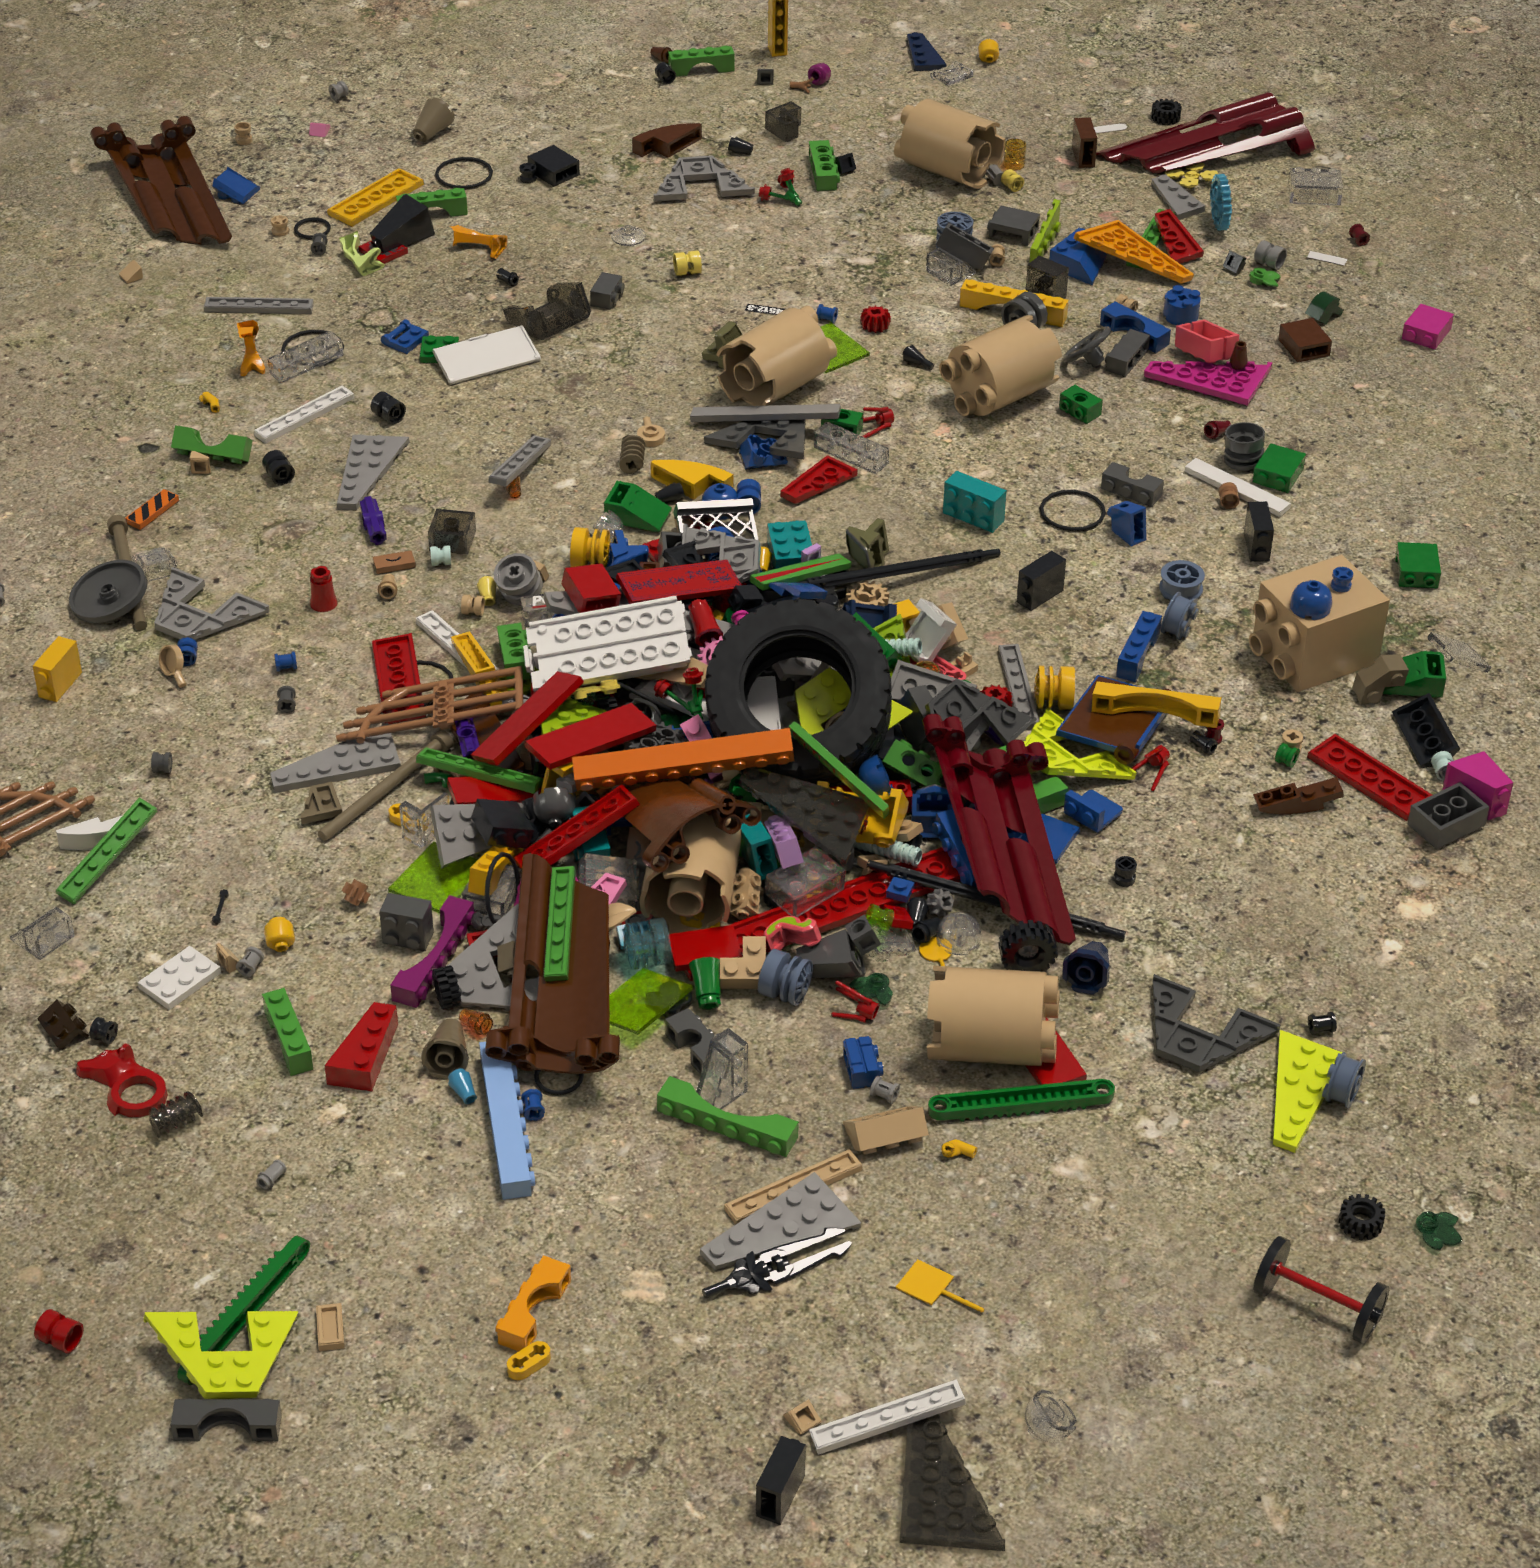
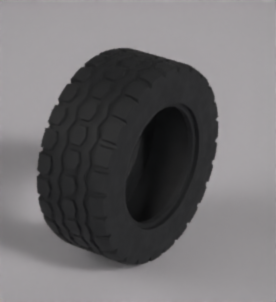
M799 599L798 602H794V600L779 601L777 605L771 603L756 609L755 613L750 612L737 621V625L734 624L723 635V640L718 642L711 655L713 659L709 661L706 671L705 699L713 737L719 738L770 731V729L766 728L754 717L747 705L748 695L753 683L764 670L779 661L797 657L816 659L834 668L844 678L850 689L851 697L845 711L834 724L811 736L856 775L860 765L868 758L874 756V752L880 749L886 737L885 733L890 725L892 709L891 676L888 661L883 654L880 643L874 636H871L872 632L862 622L856 621V618L842 609L837 610V607L820 602L816 604L814 600ZM792 736L793 762L783 765L771 764L761 768L749 767L740 770L742 775L750 780L758 778L767 785V788L772 790L779 788L782 789V792L799 793V791L811 793L816 791L818 781L828 782L829 787L842 783L837 776Z

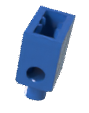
M1124 501L1108 509L1107 515L1111 517L1112 531L1128 545L1133 546L1147 540L1146 507L1130 501Z

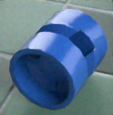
M753 479L740 481L737 485V499L752 498L754 504L752 510L753 514H755L761 508V486Z

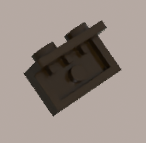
M56 999L37 1019L56 1047L63 1050L78 1034L86 1039L90 1035L85 1029L87 1027L86 1023L75 1015L77 1010L70 1003L64 1004Z

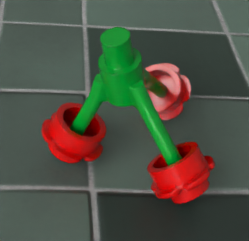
M790 168L781 170V174L777 179L780 186L789 189L785 195L771 192L772 188L767 186V184L764 187H760L759 197H761L762 201L769 200L770 196L787 201L790 200L797 206L802 204L799 195L793 187V178L795 176L794 170H790Z
M688 668L683 673L685 683L692 685L693 700L687 703L671 692L673 686L667 679L659 680L655 684L653 689L656 692L655 697L659 696L665 699L667 696H670L684 706L687 711H690L691 715L696 716L699 714L701 719L704 720L702 716V698H705V687H696L697 683L702 682L701 676H703V672H699L698 668Z

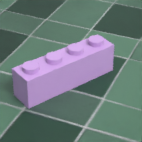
M785 815L769 817L768 821L764 822V825L772 838L775 855L782 869L803 863L804 860L797 837Z

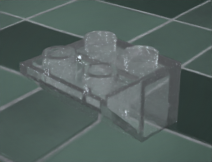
M940 247L927 253L926 272L949 286L976 274V270Z
M54 907L10 936V940L41 960L75 936L71 916L58 907Z

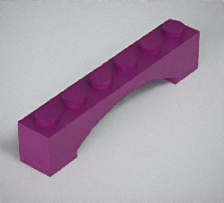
M448 896L440 908L441 926H444L439 941L423 960L405 971L400 970L390 985L392 1001L417 1008L420 1002L426 999L428 990L434 982L432 979L433 969L447 965L449 957L456 952L458 943L465 938L467 929L472 925L471 919L476 913L474 912V902Z

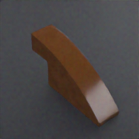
M702 124L670 125L641 133L632 138V153L644 157L655 151L669 158L702 139Z

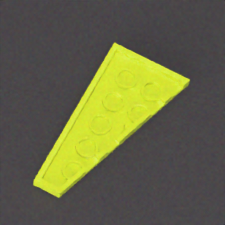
M1280 1030L1273 1129L1274 1146L1296 1153L1325 1098L1322 1097L1325 1085L1329 1084L1330 1078L1327 1077L1330 1065L1335 1064L1337 1055L1343 1052Z

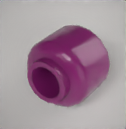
M817 63L811 66L808 70V79L813 77L814 80L811 83L814 85H822L828 82L831 77L830 67L825 63Z

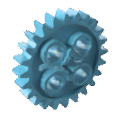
M1215 174L1210 189L1211 214L1217 231L1229 229L1232 215L1230 185H1228V179L1225 174Z

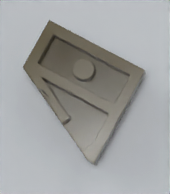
M332 782L310 787L309 797L304 804L305 810L300 816L301 823L306 824L337 817L342 813V808Z

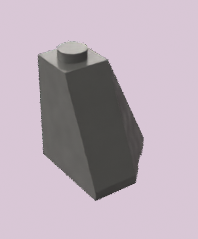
M846 929L821 938L820 942L815 946L796 948L797 956H800L802 960L809 959L812 961V978L857 977L866 973L863 956L853 943Z

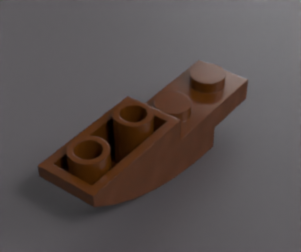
M1337 777L1299 788L1296 787L1295 783L1253 794V797L1260 812L1291 815L1324 809L1323 803L1343 798L1344 793Z

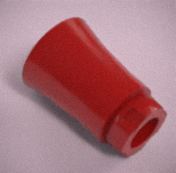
M325 566L313 568L310 573V607L317 612L331 611L338 604L331 572Z
M701 599L692 601L688 609L693 625L695 643L699 646H705L704 642L711 643L712 637L715 640H719V636L723 637V632L718 626L708 602Z

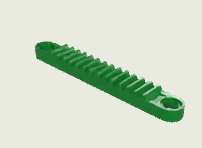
M1093 1079L942 1094L930 1098L928 1114L935 1120L960 1119L963 1122L966 1118L973 1121L975 1117L982 1120L985 1116L992 1119L994 1115H997L998 1118H1001L1004 1114L1011 1117L1013 1113L1020 1116L1022 1112H1025L1026 1115H1029L1032 1111L1039 1114L1041 1110L1045 1113H1048L1051 1109L1057 1112L1061 1108L1063 1111H1067L1068 1108L1076 1110L1078 1107H1081L1083 1110L1087 1106L1110 1103L1114 1099L1115 1086L1107 1079ZM1106 1089L1109 1093L1100 1094L1097 1090ZM943 1105L946 1109L936 1110L934 1106Z
M296 1235L281 1251L274 1252V1258L267 1259L268 1265L261 1266L262 1272L257 1271L255 1273L256 1278H250V1285L243 1286L244 1292L237 1293L238 1299L231 1300L232 1306H226L225 1313L218 1314L219 1320L212 1321L213 1327L206 1328L207 1334L200 1335L201 1352L224 1351L247 1325V1311H259L306 1258L310 1249L309 1240ZM180 1365L177 1378L188 1385H193L186 1376V1370Z

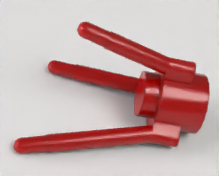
M864 407L863 411L878 413L875 416L863 418V422L876 420L877 424H881V426L861 436L860 440H864L885 428L891 427V423L894 422L893 411L888 407Z
M1162 745L1145 754V759L1132 767L1136 771L1147 762L1152 766H1161L1151 791H1155L1165 768L1169 765L1167 761L1170 757L1169 751Z
M835 981V984L838 985L836 987L838 992L858 1002L856 1012L859 1015L832 1012L831 1016L859 1020L864 1023L867 1019L873 1021L878 1013L880 1004L861 995L840 981Z

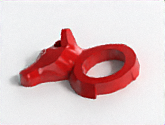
M127 1043L116 1050H105L93 1059L77 1062L76 1074L80 1078L93 1079L110 1087L107 1095V1106L114 1116L122 1114L127 1117L140 1118L153 1115L166 1103L168 1093L164 1079L154 1071L137 1064L133 1050ZM148 1084L156 1089L152 1098L142 1103H128L121 1098L123 1091L132 1085Z

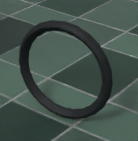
M317 217L302 219L294 227V232L299 237L305 239H312L313 235H304L298 231V226L302 223L309 221L325 223L327 225V230L323 232L325 235L331 229L328 221Z
M536 1069L534 1074L536 1085L542 1091L552 1095H564L573 1092L581 1085L584 1074H579L578 1081L572 1087L565 1090H551L540 1082L539 1073L541 1070Z

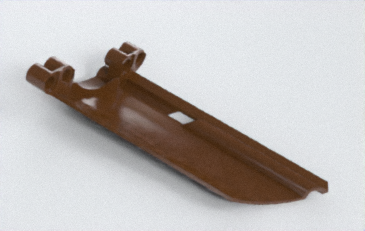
M691 775L679 777L678 779H660L656 782H638L634 785L624 784V787L637 799L640 805L623 817L651 841L643 853L642 861L644 865L658 873L665 871L671 861L676 864H683L689 859L690 850L685 844L682 831L685 824L702 813L712 814L716 827L727 834L737 833L743 823L748 826L757 825L762 816L761 811L748 802L737 800L727 792L701 778H695ZM620 785L612 788H595L594 791L603 797ZM750 810V815L745 818L747 811ZM731 818L729 825L725 826L727 819ZM679 847V852L673 856L675 849ZM659 856L657 863L653 864L654 858Z
M525 854L522 860L508 1026L487 1032L485 1054L493 1059L515 1063L519 1069L524 1071H534L537 1069L565 1074H586L603 1071L618 1062L620 1050L619 1035L610 1034L609 895L606 892L575 881L568 980L545 981L544 969L552 867L544 858L537 854ZM529 964L533 965L539 973L538 995L535 1001L530 1000L525 993L526 967Z

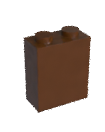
M1091 117L1074 118L1072 150L1078 168L1095 167L1098 138Z
M1313 318L1280 324L1278 340L1297 363L1330 356L1332 340Z

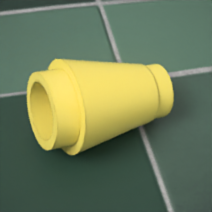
M490 576L480 578L477 583L480 596L485 598V606L495 604L497 585Z

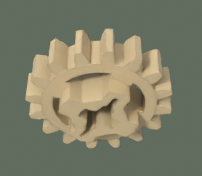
M864 581V583L857 582V585L851 584L850 588H847L846 602L852 599L856 600V603L886 606L889 601V592H887L886 587L882 588L881 583L876 585L875 581L868 583V581Z

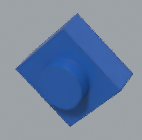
M893 877L886 890V897L907 903L914 890L915 882Z

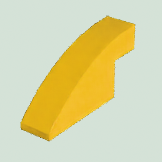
M684 460L651 461V478L667 486L673 482H680L684 495L693 500L714 484L723 483L733 487L734 474L711 465Z

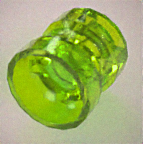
M870 904L865 917L872 927L878 926L879 929L888 931L894 919V910L888 908L883 910L878 905Z

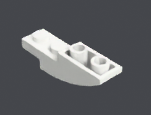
M122 816L100 822L99 818L96 817L56 830L59 848L65 850H92ZM147 824L144 826V828H143L139 833L148 830Z

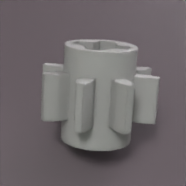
M935 889L934 893L927 895V905L931 915L937 914L938 917L946 916V912L952 911L954 900L949 891L943 892L942 889Z

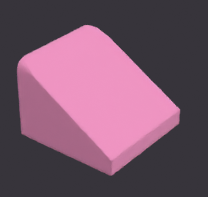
M310 123L309 135L325 137L331 125Z

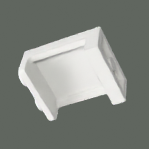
M920 598L916 605L922 611L906 633V638H919L922 642L921 655H914L911 659L919 664L924 662L930 665L957 624L935 604Z

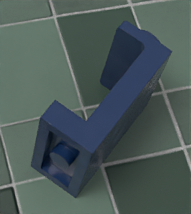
M851 599L844 603L842 610L852 616L857 612L872 628L897 616V604L889 603L886 606L856 603V600Z

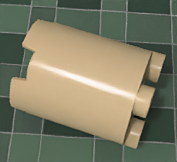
M924 99L916 106L908 104L902 110L900 120L904 124L901 138L897 140L894 147V155L903 159L910 165L975 189H980L987 184V180L982 177L990 164L1000 165L1005 149V138L998 135L996 127H1000L999 123L932 99Z
M806 305L800 309L788 308L722 346L716 355L718 357L723 355L724 370L717 378L723 391L733 403L743 399L752 406H770L824 373L829 366L830 360L836 357L837 347L830 338L825 337L824 332L818 325V316L812 307Z
M1026 315L953 348L948 359L939 364V371L942 378L950 383L952 391L956 396L954 404L958 413L962 416L970 414L985 416L1057 382L1060 377L1058 375L1054 376V362L1062 357V352L1053 331L1050 328L1040 330L1030 322L1033 320V316Z
M702 813L687 822L682 833L685 844L690 850L689 859L683 864H676L671 861L668 868L660 873L646 866L640 896V909L644 918H649L651 913L656 919H661V922L668 925V934L706 929L721 920L727 922L741 845V829L735 834H727L716 827L712 814L708 815L707 813ZM731 818L727 819L725 826L729 825ZM679 847L675 849L673 856L677 855ZM659 856L654 858L653 864L657 863ZM700 912L705 913L704 918L700 921L702 922L701 928L689 927L680 921V916L686 917V921L691 919L698 921L699 919H695L693 916Z
M933 966L935 981H930L927 1019L934 1020L932 1044H927L929 1060L1042 1066V1062H1056V1021H1046V1018H1058L1059 976L1047 975V972Z

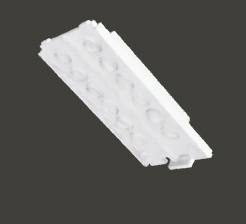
M676 596L529 622L530 627L526 628L528 646L525 645L523 648L525 666L532 678L533 691H537L557 671L581 676L584 682L580 687L601 684L600 682L605 680H623L672 671L674 668L687 666V663L691 662L692 653L691 648L688 647L684 620V603L682 604V601H677ZM536 645L537 653L532 655L528 647Z

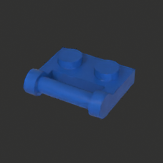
M404 319L397 328L389 334H384L381 337V342L385 346L408 354L422 343L423 336H429V331L412 325L409 320ZM403 331H405V333L402 334L400 337H398L396 340L394 339V338H396L398 335H400Z

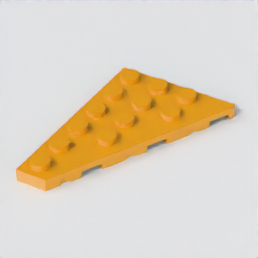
M1119 220L1076 232L1073 238L1083 244L1181 284L1191 281L1194 276L1191 271Z

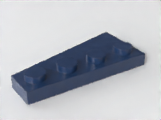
M913 32L907 34L906 40L914 71L946 70L947 64L923 33Z

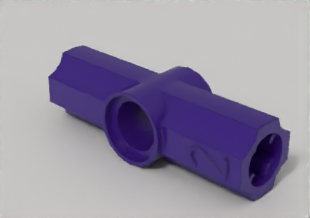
M371 496L364 497L360 501L364 530H367L370 542H373L375 545H381L387 540L383 513L379 511L376 499H373Z
M473 718L454 721L462 756L474 760L471 754L479 747V741Z

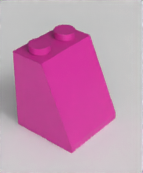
M1484 751L1448 762L1442 790L1461 782L1489 806L1487 820L1507 814L1513 781Z

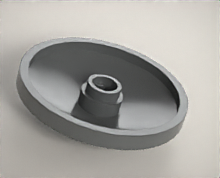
M113 560L102 563L87 571L74 584L69 595V605L75 616L84 622L103 623L114 620L129 612L140 602L147 589V577L143 569L133 561Z

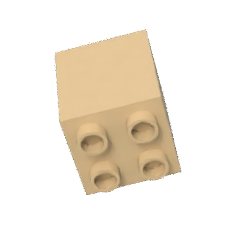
M1342 554L1262 581L1260 583L1258 601L1253 606L1255 624L1254 631L1249 636L1250 648L1256 656H1262L1273 667L1275 675L1280 680L1285 679L1297 692L1359 671L1363 667H1370L1376 663L1374 660L1381 653L1390 599ZM1337 567H1347L1353 571L1352 586L1347 592L1341 593L1331 588L1333 570ZM1309 580H1316L1326 585L1332 593L1330 614L1318 620H1312L1311 616H1305L1304 619L1294 614L1290 609V599L1292 592L1298 584Z

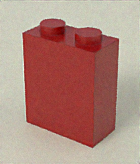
M602 563L564 568L561 584L579 613L619 606L621 592Z

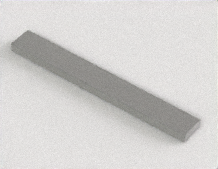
M840 404L693 407L690 420L691 422L838 419L841 406Z

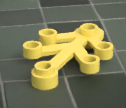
M617 679L605 680L600 682V686H596V684L584 686V688H578L573 694L575 699L587 698V693L598 691L604 692V694L617 693L620 684H618Z

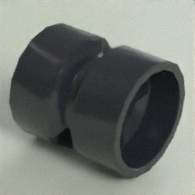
M384 391L377 393L371 401V411L390 424L399 423L405 415L406 406L404 403Z
M272 450L263 457L262 466L275 484L284 485L294 478L295 469L282 451Z

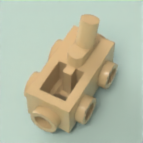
M741 868L735 876L730 913L740 921L758 914L760 896L764 895V887H760L761 876L749 868Z

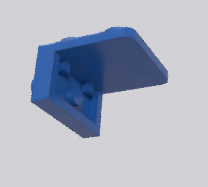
M1073 790L1065 794L1064 813L1097 833L1122 814L1123 811L1120 805L1094 790H1088L1082 796Z

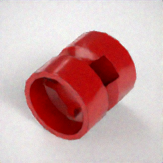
M48 1309L39 1317L34 1329V1336L37 1340L45 1344H51L55 1349L67 1354L74 1351L80 1343L84 1327L82 1323L70 1317H65L53 1309Z

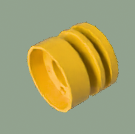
M575 527L570 546L571 567L584 566L590 561L591 565L598 564L599 562V564L602 563L606 568L611 543L609 530L603 529L600 538L599 529H595L593 536L590 537L588 528Z
M1038 666L1034 682V697L1037 709H1043L1044 700H1047V708L1049 709L1052 708L1053 700H1057L1059 710L1073 709L1075 697L1074 666H1060L1058 675H1054L1052 666L1048 667V675H1045L1044 666Z

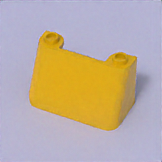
M818 781L807 830L818 841L847 839L851 842L876 844L879 847L888 848L896 841L906 816L909 802L902 789L891 788L890 795L888 792L878 795L889 805V815L883 819L855 793L843 792L841 787H837L836 790L830 789L828 782Z

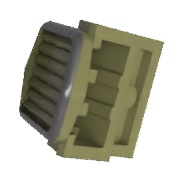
M877 518L866 531L851 526L846 529V544L849 554L863 569L885 565L884 556L889 552L885 521L883 519Z

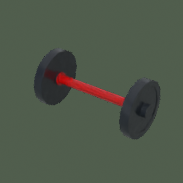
M1278 1236L1272 1242L1261 1261L1254 1281V1293L1265 1297L1271 1292L1280 1276L1358 1312L1359 1315L1352 1337L1353 1340L1365 1344L1383 1316L1389 1296V1286L1377 1282L1368 1294L1364 1304L1284 1267L1290 1252L1291 1242L1283 1236Z

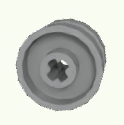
M515 553L507 555L495 566L493 573L494 581L505 601L510 604H528L533 601V596H538L541 593L543 587L542 577L535 562L526 554Z

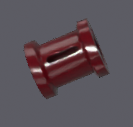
M1354 224L1349 229V235L1355 238L1358 246L1366 245L1369 242L1370 235L1364 231V227L1361 224Z
M1219 719L1217 728L1206 727L1207 732L1204 734L1208 738H1214L1217 744H1220L1223 738L1221 731L1224 729V721Z

